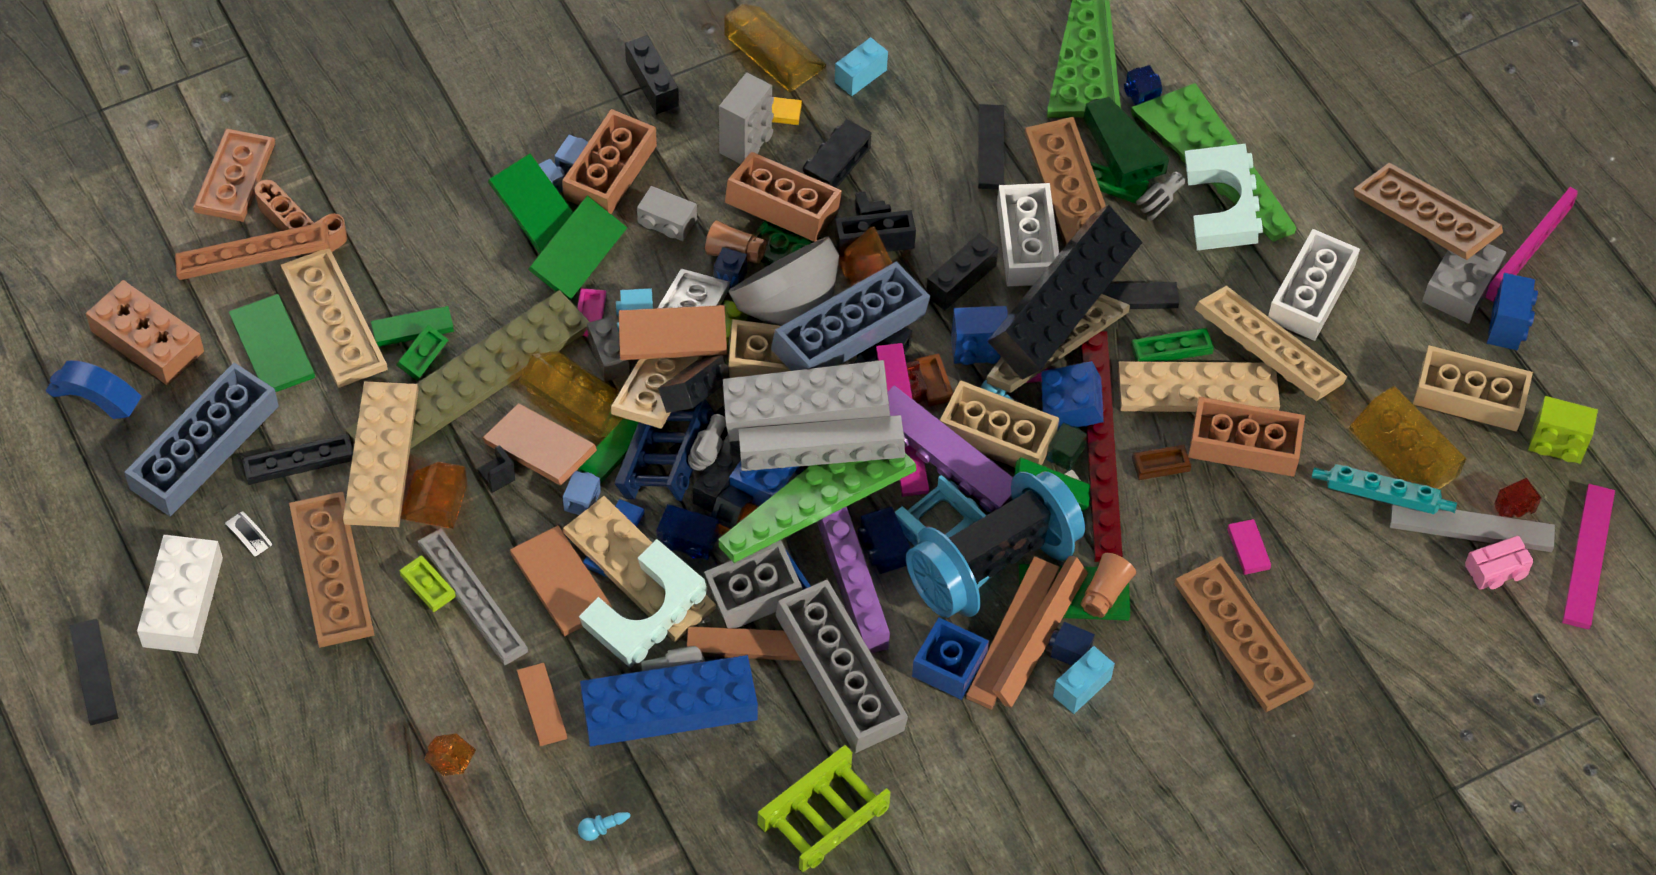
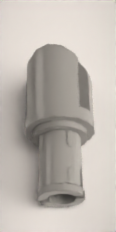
M1173 172L1163 183H1155L1136 201L1137 205L1146 202L1141 207L1143 213L1152 210L1147 215L1150 221L1156 218L1173 201V194L1185 184V178L1178 181L1182 176L1179 172Z
M714 414L710 419L707 429L698 433L688 456V462L692 469L704 470L715 462L723 445L721 435L726 426V418L724 416Z
M688 646L668 650L665 657L642 660L641 666L642 671L705 662V659L698 647Z

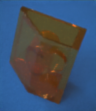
M875 227L869 228L844 252V262H841V267L845 277L849 276L851 287L892 264Z
M436 462L416 470L400 518L454 529L467 487L465 466Z

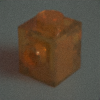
M458 734L436 736L428 746L429 751L424 760L443 776L464 774L476 749Z

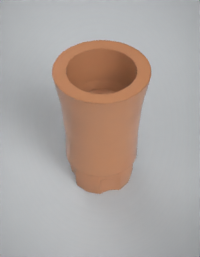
M716 220L708 232L705 252L707 255L719 256L722 247L745 253L747 254V262L759 264L765 255L766 240Z
M1104 553L1081 602L1084 611L1094 617L1103 618L1108 609L1112 608L1125 586L1136 575L1133 565L1121 556L1113 553Z

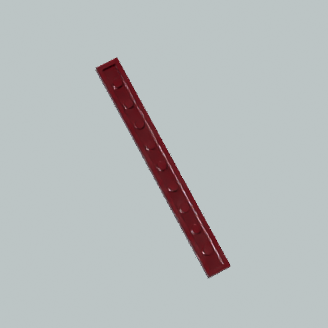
M1107 331L1099 332L1081 345L1082 363L1092 361L1101 376L1104 422L1086 426L1094 562H1100L1104 553H1113L1123 557Z

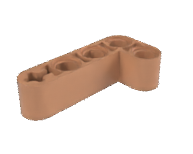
M262 180L256 184L255 195L258 208L279 231L326 222L331 252L346 242L345 222L339 214L326 215L314 223L274 181ZM314 252L306 253V254H302V255H303V256H306V255L312 254V253H314Z

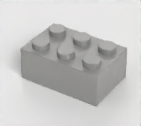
M746 72L719 105L720 154L741 164L751 152L758 154L761 145L770 140L773 134L772 119L774 116L772 113L774 97H772L771 84Z
M1487 244L1468 260H1465L1448 250L1430 279L1422 302L1469 324L1486 296L1491 281L1499 273L1507 252Z
M781 540L736 563H733L731 560L704 572L727 628L736 629L775 613L779 600L803 590Z

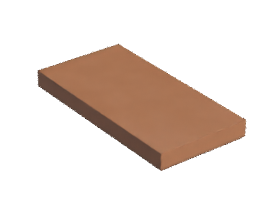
M226 128L193 206L194 212L244 222L255 195V186L260 182L275 146V139L273 137Z
M725 306L619 310L620 360L727 355Z
M519 403L482 437L486 445L494 449L500 445L510 458L560 486L597 451L594 443Z
M559 526L510 549L511 556L564 637L583 627L579 616L598 597L612 608L610 602Z

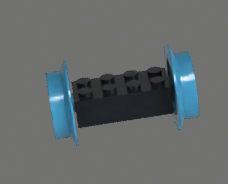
M1047 471L1041 472L1036 476L1028 472H1020L1013 477L1011 482V502L948 538L942 532L932 527H925L920 530L917 537V545L909 549L906 554V564L917 592L936 614L945 618L955 613L966 617L976 615L980 609V594L977 586L979 581L987 576H995L1001 568L1009 563H1017L1024 554L1031 550L1037 551L1041 549L1050 557L1060 561L1067 560L1069 556L1073 555L1075 542L1081 539L1085 533V521L1075 496L1059 477Z

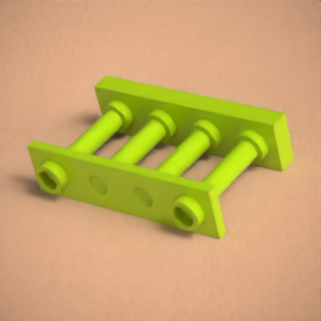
M846 745L758 811V825L764 832L771 827H777L802 853L799 856V869L802 873L809 867H817L828 852L874 816L880 817L890 806L891 792L887 788L876 795L851 769L853 752ZM837 776L843 777L867 802L857 812H854L829 786L830 782ZM815 793H821L846 819L834 830L808 803V799ZM793 810H799L824 838L811 847L786 820V816Z

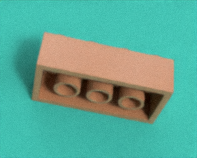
M611 109L562 180L564 199L580 205L588 195L611 214L656 148V127Z
M751 152L728 179L725 203L815 242L838 214L842 190Z
M124 280L85 313L91 332L167 386L204 352L200 333Z
M1199 396L1188 458L1294 477L1300 457L1305 415Z

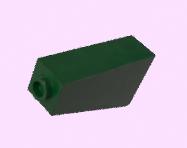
M1110 97L1094 99L1086 103L1084 120L1120 188L1166 174L1169 163L1168 156Z

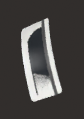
M244 512L238 513L225 522L254 556L259 555L272 546L270 540Z

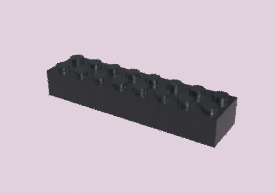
M1110 205L1095 212L1086 220L987 342L1022 380L1040 371L1143 242Z

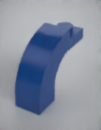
M72 360L66 361L62 369L56 371L51 376V383L46 389V392L52 397L76 395L88 399L98 405L112 419L129 417L142 397L128 383L111 372L93 364Z

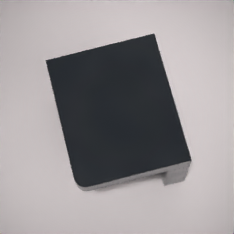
M866 192L855 193V211L857 216L891 212L890 204H885V201L869 203Z
M500 445L495 447L496 458L477 468L479 476L492 493L515 481L514 464Z
M730 485L717 497L710 520L732 529L740 522L743 511L752 502L753 496Z

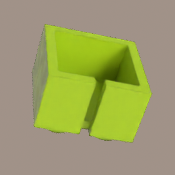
M1545 396L1533 425L1528 450L1540 455L1560 458L1566 462L1581 464L1594 433L1598 409Z

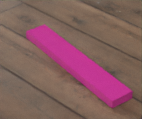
M1572 187L1568 188L1491 281L1485 298L1492 302L1494 301L1504 273L1513 275L1519 273L1571 210L1578 194L1577 190Z
M903 344L876 346L877 360H884L888 391L895 385L912 399ZM910 445L905 447V453L916 463V471L899 480L902 497L929 493L924 461L916 455L917 451Z
M1592 484L1587 486L1562 623L1588 630L1592 625L1615 490Z

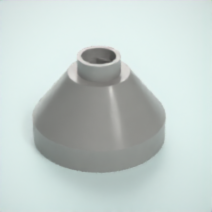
M825 237L768 265L735 285L728 292L739 311L764 323L782 326L833 297L839 254L830 238Z

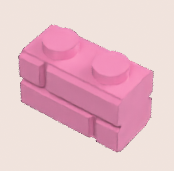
M1515 536L1469 552L1465 567L1470 575L1473 576L1478 589L1481 590L1487 587L1496 589L1507 580L1514 579V581H1519L1529 574L1533 558L1528 550L1525 549L1521 538Z

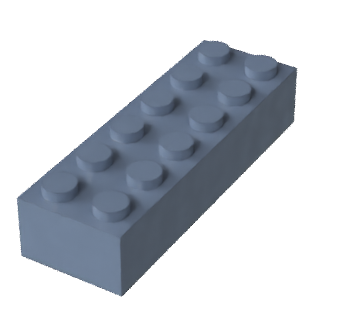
M896 261L775 329L771 350L791 371L838 366L925 316L930 295Z
M233 363L124 472L129 489L171 517L279 407L275 389L241 366Z

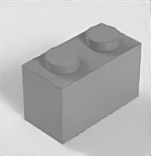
M651 186L637 207L638 223L647 229H654L670 238L684 241L697 220V204Z

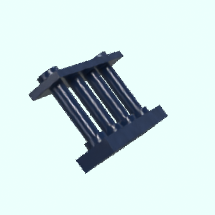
M706 399L696 406L695 411H674L667 418L666 421H690L687 432H661V428L638 423L614 483L625 499H635L641 486L668 487L675 499L682 501L694 470L689 465L688 456L698 433L707 429L710 419L714 415V411ZM658 442L682 443L678 454H653ZM650 464L673 465L670 476L645 475Z

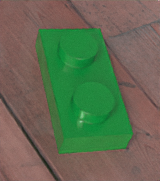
M427 324L396 366L418 381L448 342V339Z

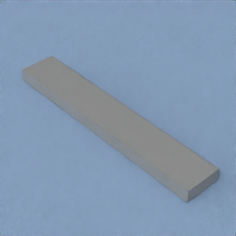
M1391 504L1390 528L1493 544L1519 536L1526 549L1552 552L1554 549V524L1456 510L1453 513L1439 509L1435 514H1430Z
M440 528L418 540L420 549L439 575L455 591V598L505 666L528 653V647L443 529Z

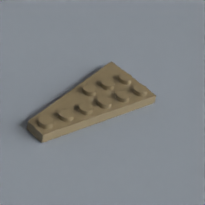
M1101 294L1040 371L1022 380L1001 357L988 374L987 384L1011 393L1129 313L1130 305Z

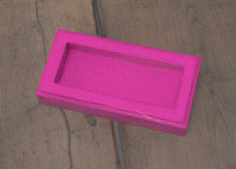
M580 288L577 309L589 322L603 319L607 295L606 290ZM586 330L582 336H588V330Z
M1255 520L1228 524L1227 530L1244 575L1270 570L1271 562Z

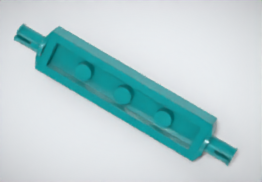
M1335 464L1330 471L1314 467L1312 478L1327 481V486L1330 489L1430 514H1435L1439 509L1455 513L1458 502L1442 499L1441 490L1378 475L1374 472H1366L1349 466Z

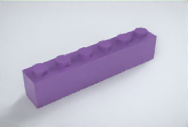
M895 385L888 391L890 416L901 415L905 447L910 445L917 451L916 455L925 463L931 462L937 467L940 475L948 480L951 478L959 484L958 488L967 496L973 495L977 498L980 506L987 512H994L1012 500L1011 482L1013 477Z
M846 506L817 521L850 619L870 653L887 650L889 648L890 632Z

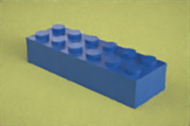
M748 655L580 681L590 747L758 720V703Z

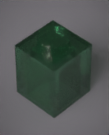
M1063 422L1048 446L1046 460L1070 471L1085 448L1087 434L1078 427L1070 426Z

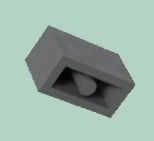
M610 316L587 323L588 341L604 382L630 375L629 360H620V338L613 317Z

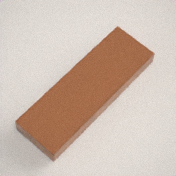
M541 663L517 670L539 746L567 739V733L545 664Z

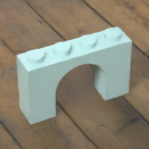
M1246 144L1185 151L1188 186L1220 182L1232 186L1241 196L1238 203L1227 211L1193 216L1197 250L1257 244L1258 233H1263L1261 218H1256V211H1260L1258 196H1253L1252 190H1256L1255 174L1250 175L1249 168H1253L1252 153H1247Z
M658 539L638 557L641 569L666 592L664 603L658 612L643 620H629L620 616L598 597L579 616L582 626L629 668L635 663H640L646 657L648 650L655 643H660L666 637L668 629L674 623H680L685 618L687 610L693 604H698L704 599L707 591L705 579Z

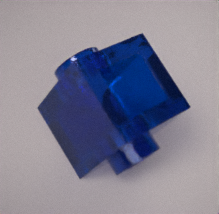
M1150 65L1138 67L1127 72L1124 91L1127 97H1131L1135 106L1161 96L1163 86L1160 76L1154 73Z

